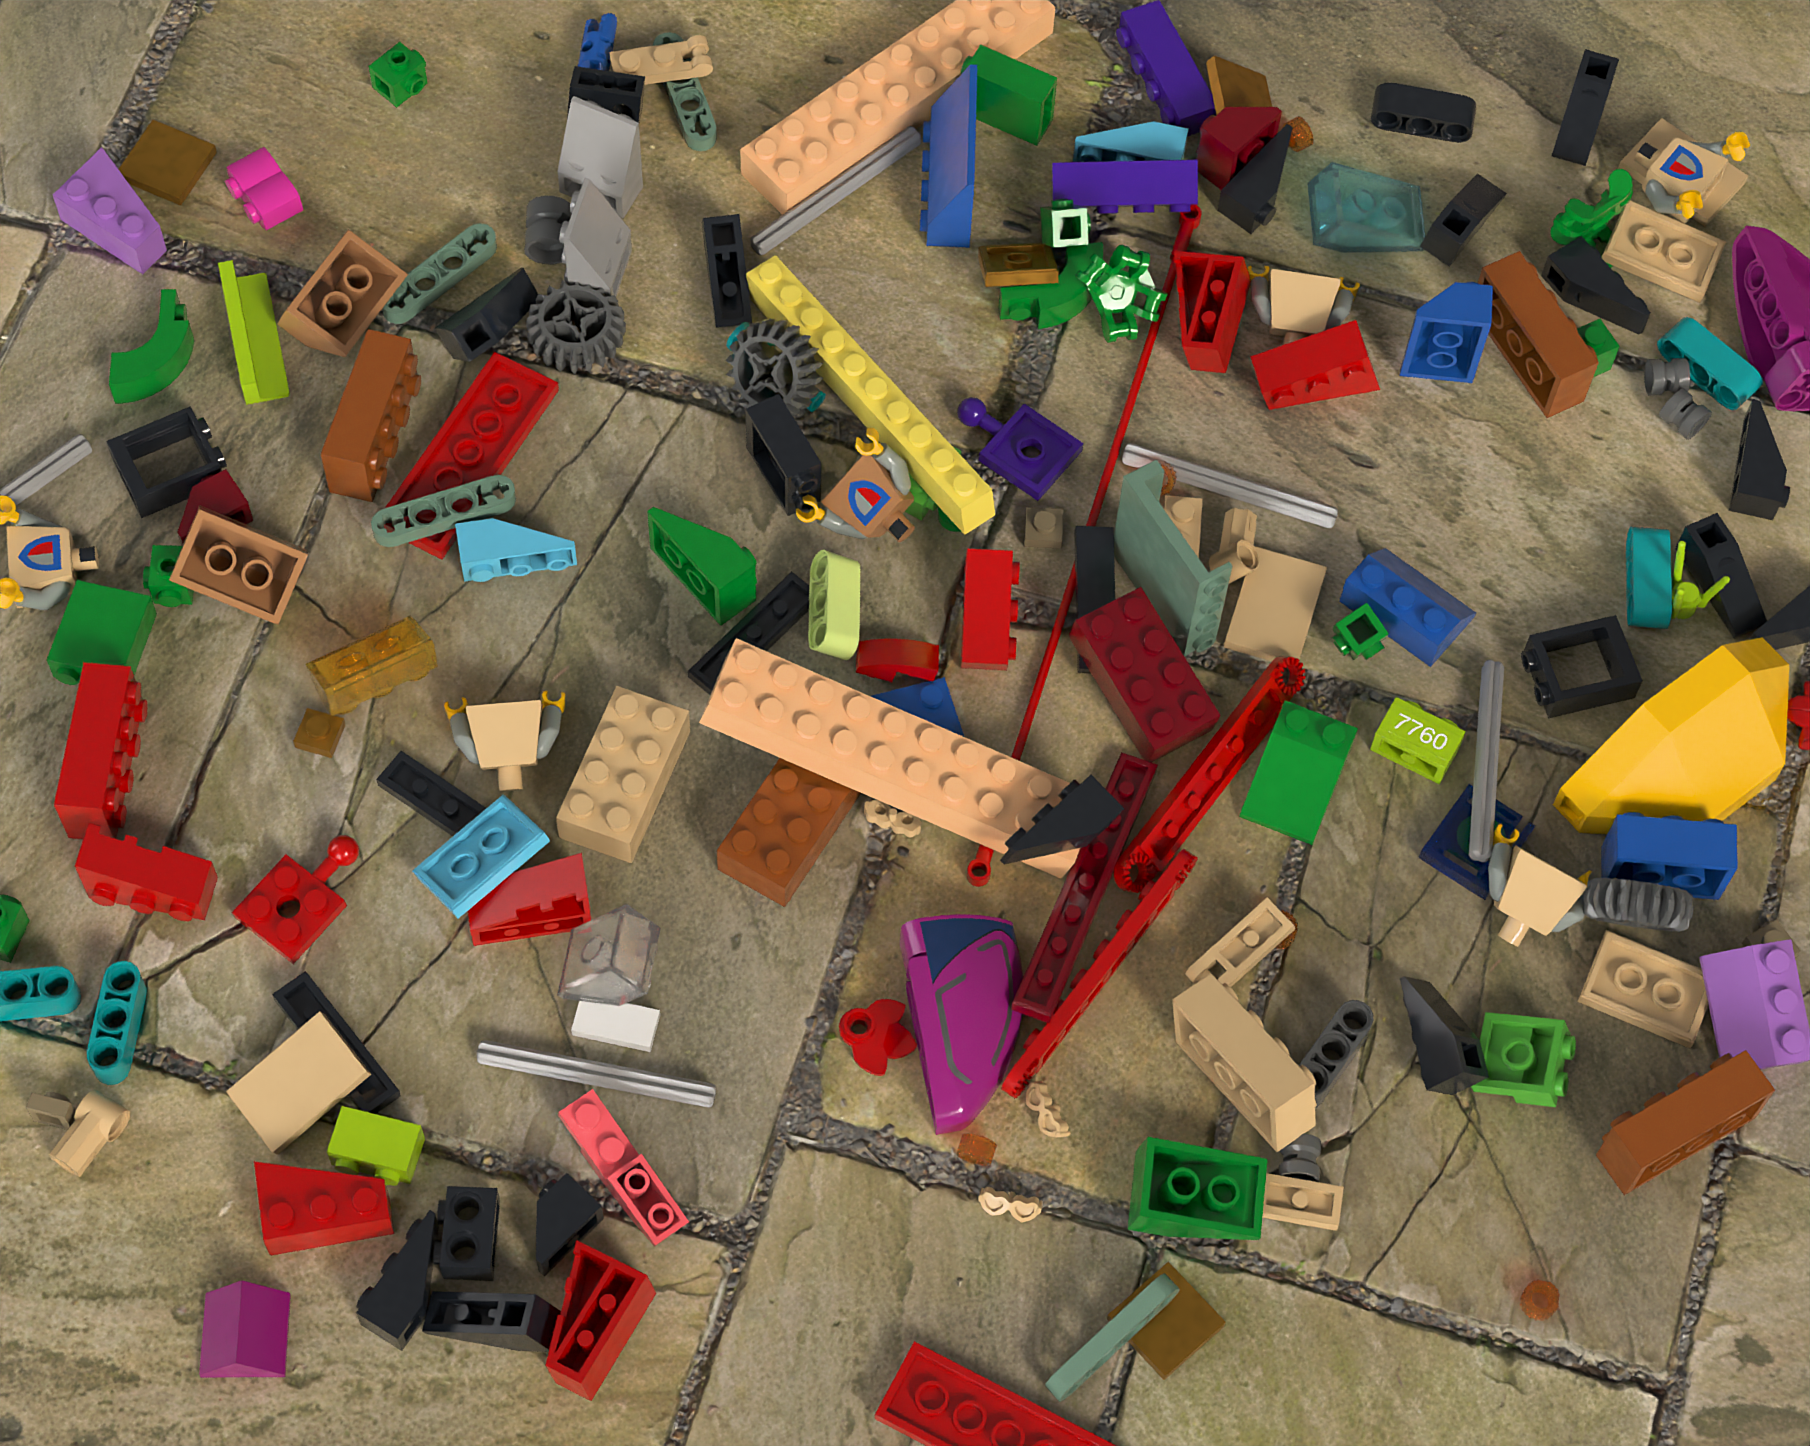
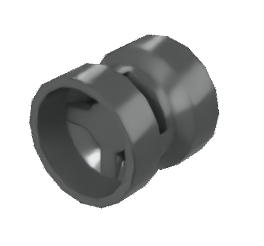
M1673 358L1670 362H1663L1661 359H1648L1644 370V383L1648 396L1662 395L1664 391H1671L1675 394L1682 388L1688 391L1690 386L1688 360L1686 358Z
M1684 388L1677 391L1666 402L1659 413V417L1666 423L1676 425L1678 433L1686 440L1694 437L1705 426L1712 415V412L1704 405H1697L1693 401V396Z
M1302 1134L1280 1150L1283 1155V1162L1279 1165L1278 1175L1319 1182L1320 1168L1316 1164V1158L1321 1153V1140L1313 1135Z

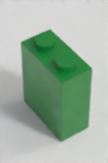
M980 44L974 56L969 55L965 59L960 73L962 74L970 64L977 65L976 120L1038 146L1053 121L1057 77Z
M77 580L46 659L53 677L64 684L76 685L80 681L83 662L131 666L135 675L157 615L151 596Z

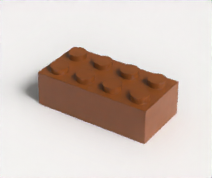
M1518 251L1482 267L1478 283L1480 285L1493 286L1492 324L1488 335L1545 417H1552L1584 402L1599 363L1594 349L1586 345L1580 337L1574 321L1570 317H1566L1558 306L1555 294L1551 290L1546 289L1541 282L1535 266L1531 262H1527L1522 253Z
M371 329L367 330L320 454L330 493L373 502L377 489H383L387 478V468L385 467L388 459H393L397 453L399 444L398 432L400 427H406L410 416L409 402L412 396L416 397L421 386V375L417 374L416 369L418 356L413 353L410 338Z
M779 758L717 849L718 870L786 907L861 792Z
M1747 1050L1735 1057L1730 1053L1721 1056L1710 1065L1711 1070L1702 1076H1699L1697 1072L1690 1074L1677 1084L1678 1090L1669 1095L1662 1091L1647 1100L1643 1105L1645 1109L1635 1115L1631 1111H1627L1610 1123L1612 1129L1602 1137L1604 1142L1596 1156L1623 1195L1630 1193L1756 1119L1775 1092V1089Z

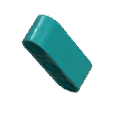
M1683 317L1657 341L1660 354L1668 362L1673 358H1686L1690 368V380L1727 409L1737 410L1763 384L1760 373L1750 363L1693 318Z
M1630 526L1626 539L1628 626L1668 629L1672 614L1671 539L1668 529Z
M118 961L106 969L87 1048V1060L96 1078L106 1085H116L122 1082L130 1072L147 996V988L138 967L128 961ZM126 980L134 981L130 988L117 990L121 982ZM126 1018L121 1026L117 1028L108 1027L112 1020ZM110 1055L118 1056L113 1064L100 1066L101 1061L105 1057Z
M62 966L0 971V1021L65 1015L77 1009L81 1002V992L73 974ZM58 986H68L67 990L61 995H51L52 991ZM27 990L20 999H10L16 991Z

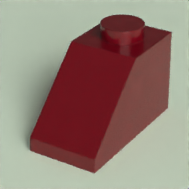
M227 469L204 477L200 483L192 487L177 533L181 546H183L199 505L244 524L254 521L247 499Z

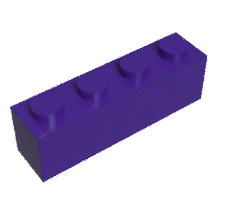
M1160 0L1121 12L1119 28L1116 29L1117 40L1121 48H1126L1130 54L1134 72L1137 75L1141 74L1149 99L1157 103L1162 122L1188 128L1187 137L1199 133L1203 122L1211 115L1216 116L1213 95Z
M1198 160L1052 163L1053 200L1073 199V204L1082 207H1097V214L1119 213L1118 207L1133 206V213H1155V206H1169V212L1173 213L1191 212V205H1198Z

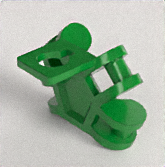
M1624 169L1612 171L1608 178L1609 190L1606 189L1601 194L1602 199L1595 206L1592 204L1587 205L1575 198L1570 199L1565 205V212L1557 214L1553 219V226L1550 231L1552 239L1561 245H1567L1580 236L1590 246H1596L1595 239L1607 243L1612 233L1607 227L1609 221L1624 210V207L1630 202L1633 195L1632 178L1629 172ZM1606 263L1610 268L1613 267V265Z
M1119 245L1114 250L1109 265L1094 253L1089 258L1093 262L1084 272L1079 270L1075 275L1086 285L1101 317L1102 332L1107 343L1115 342L1118 337H1126L1128 340L1137 339L1138 326L1134 314L1147 320L1158 322L1160 314L1157 311L1160 302L1165 301L1168 294L1157 289L1147 269L1150 262V254L1148 252L1138 251L1136 253L1128 246ZM1125 266H1129L1128 271L1123 270V268ZM1137 292L1147 295L1144 307L1133 304ZM1122 312V322L1115 323L1112 313Z

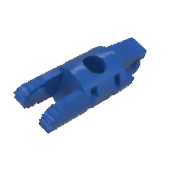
M604 14L601 16L600 23L595 19L586 21L578 67L609 71L611 64L609 52L613 51L617 30V17L615 14Z

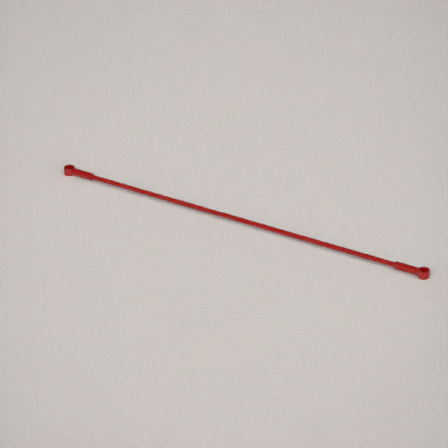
M1191 205V212H1180V227L1170 255L1171 264L1162 291L1168 295L1165 301L1160 302L1157 311L1160 314L1158 322H1151L1086 526H1096L1177 274L1174 251L1187 252L1193 230L1200 225L1202 211L1197 205ZM1186 215H1192L1195 218L1190 219ZM1075 561L1011 756L1018 761L1021 759L1076 588ZM982 844L979 845L975 860H972L967 868V880L976 887L986 885L991 875L990 862L994 850ZM975 869H982L985 871L986 874L984 876L977 877L972 873V871Z

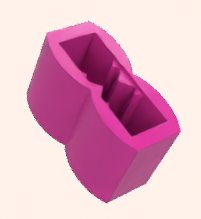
M265 147L226 167L229 179L225 180L226 186L235 200L241 197L244 201V211L253 224L259 222L267 231L303 211L300 195Z

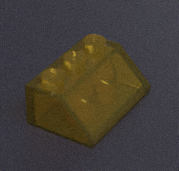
M411 615L305 664L321 702L331 716L349 713L355 710L359 703L372 697L380 698L386 696L393 691L394 687L406 681L420 680L430 670L438 667L432 639Z

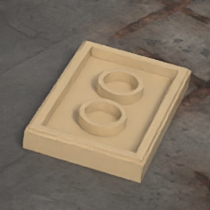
M1661 118L1621 160L1618 169L1626 170L1633 179L1643 185L1648 169L1634 161V158L1645 142L1663 152L1673 138H1681L1691 142L1697 141ZM1728 162L1721 181L1703 201V208L1697 209L1691 218L1706 227L1747 181L1748 175Z
M1630 201L1619 214L1601 257L1608 264L1700 303L1708 288L1726 241Z
M1255 546L1260 557V565L1258 569L1245 575L1224 642V648L1273 661L1279 656L1295 657L1300 660L1327 567Z
M1606 930L1577 1001L1690 1049L1694 1044L1708 1006L1701 968L1609 930Z
M319 1011L229 1088L226 1093L270 1151L278 1155L367 1079L371 1073L326 1015Z

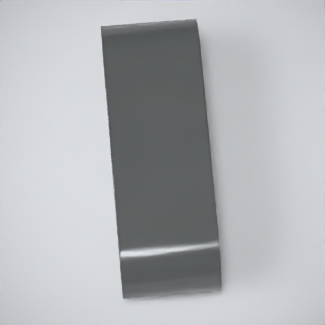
M1350 1000L1345 1002L1299 1064V1066L1304 1065L1309 1069L1319 1090L1315 1091V1101L1317 1104L1315 1108L1322 1104L1366 1041L1374 1019L1371 1008L1362 1001ZM1344 1020H1356L1362 1028L1351 1029L1345 1025ZM1326 1049L1336 1051L1341 1059L1330 1060L1323 1055L1322 1051Z

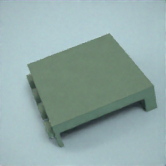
M1156 459L1123 476L1114 531V557L1136 589L1142 587L1182 654L1186 656L1195 650L1196 652H1203L1216 641L1233 566L1228 562L1210 572L1207 571L1159 503L1165 471Z

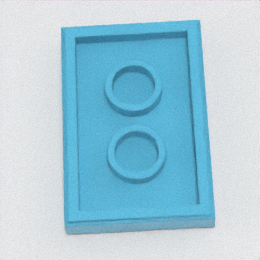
M503 794L419 864L412 872L459 919L549 843L550 840L543 830Z

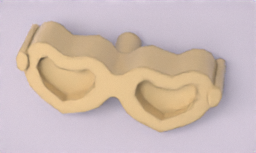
M879 800L865 802L864 815L869 823H876L881 828L890 827L894 833L905 834L909 838L919 835L921 832L922 822L919 817L905 811L897 814L895 808L891 809L888 804Z
M1043 1081L1030 1082L1026 1093V1105L1032 1110L1040 1112L1038 1117L1040 1131L1050 1137L1069 1136L1071 1133L1068 1131V1124L1061 1119L1059 1113L1060 1106L1052 1105V1097L1047 1092V1084Z
M992 1187L981 1188L978 1196L982 1208L991 1216L1001 1215L1009 1210L1012 1216L1020 1222L1034 1219L1041 1213L1043 1201H1040L1037 1197L1026 1198L1022 1195H1016L1012 1191L1007 1194L1004 1191H995Z

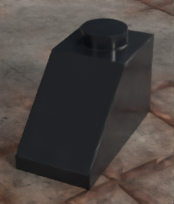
M568 1173L559 1181L553 1179L548 1182L538 1195L540 1199L537 1201L536 1262L538 1271L544 1277L574 1249L576 1240L581 1242L604 1219L602 1205Z

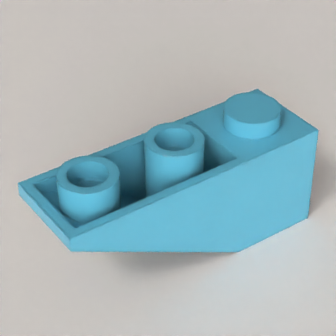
M1153 121L1077 136L1075 139L1073 162L1183 160L1188 128Z
M494 518L455 524L464 582L472 580L485 582L493 577L506 575L524 576L533 571L546 569L560 571L568 566L577 565L574 541Z

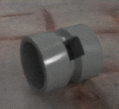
M541 196L529 201L526 209L527 230L525 232L524 250L526 256L534 262L546 265L562 263L564 243L559 241L560 231L563 222H569L572 215L570 213V203L567 200L556 196Z

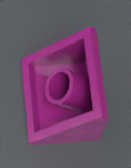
M243 1280L207 1292L205 1294L200 1378L286 1377L291 1294Z

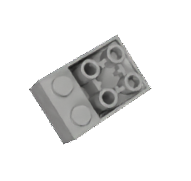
M573 96L557 171L560 193L572 197L574 191L580 192L584 178L590 179L617 214L624 219L643 188L639 123L627 115H618L606 110L593 101H585Z
M584 178L580 192L574 191L570 203L571 218L569 222H563L560 231L559 241L564 243L562 264H566L564 282L568 286L574 285L575 282H578L580 286L590 284L594 290L603 288L606 296H617L632 252L631 230L592 181Z

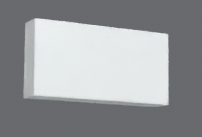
M581 993L571 1032L573 1036L651 1052L660 1019V1010Z

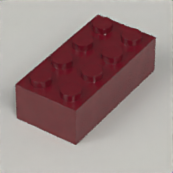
M1142 587L1075 620L1069 638L1144 760L1154 762L1213 730L1221 715Z

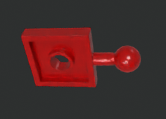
M339 835L330 841L327 848L328 857L312 873L285 854L232 912L235 919L293 965L347 907L345 900L324 883L339 866H349L357 860L359 856L358 843L348 835ZM296 901L300 903V909L296 915L288 918L279 915L280 907L285 902Z

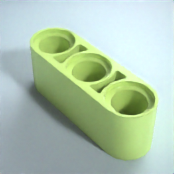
M820 550L815 555L810 567L809 647L814 651L849 660L856 652L859 644L860 564L856 560L826 550Z

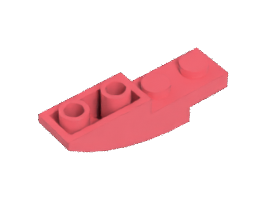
M593 1089L559 1111L558 1116L581 1147L580 1152L626 1214L654 1247L689 1223L644 1156L637 1153Z

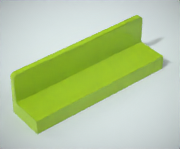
M233 260L218 263L246 405L289 397L290 391L266 273L237 277Z

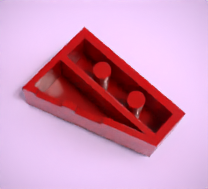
M1174 251L1182 347L1190 369L1226 373L1251 283L1244 257Z
M1356 320L1250 356L1261 393L1269 410L1380 390L1369 353Z
M967 548L964 564L965 584L961 668L1007 671L1008 660H1016L1017 638L1009 637L1010 622L1017 623L1018 600L1011 599V586L1019 585L1020 562H1013V551Z
M88 823L75 868L88 897L93 902L103 906H114L115 903L127 905L131 909L144 914H151L153 911L168 913L171 917L180 921H191L192 918L205 920L218 879L212 861L165 846L162 847L161 852L137 846L138 838L126 834L124 841L99 834L101 826Z
M582 853L513 872L468 910V918L473 946L592 929Z
M254 1161L263 1241L270 1256L395 1234L390 1196L384 1179Z
M576 1240L573 1251L575 1257L570 1277H567L564 1287L566 1293L561 1314L557 1316L545 1366L556 1384L592 1401L654 1299L656 1292L646 1274Z

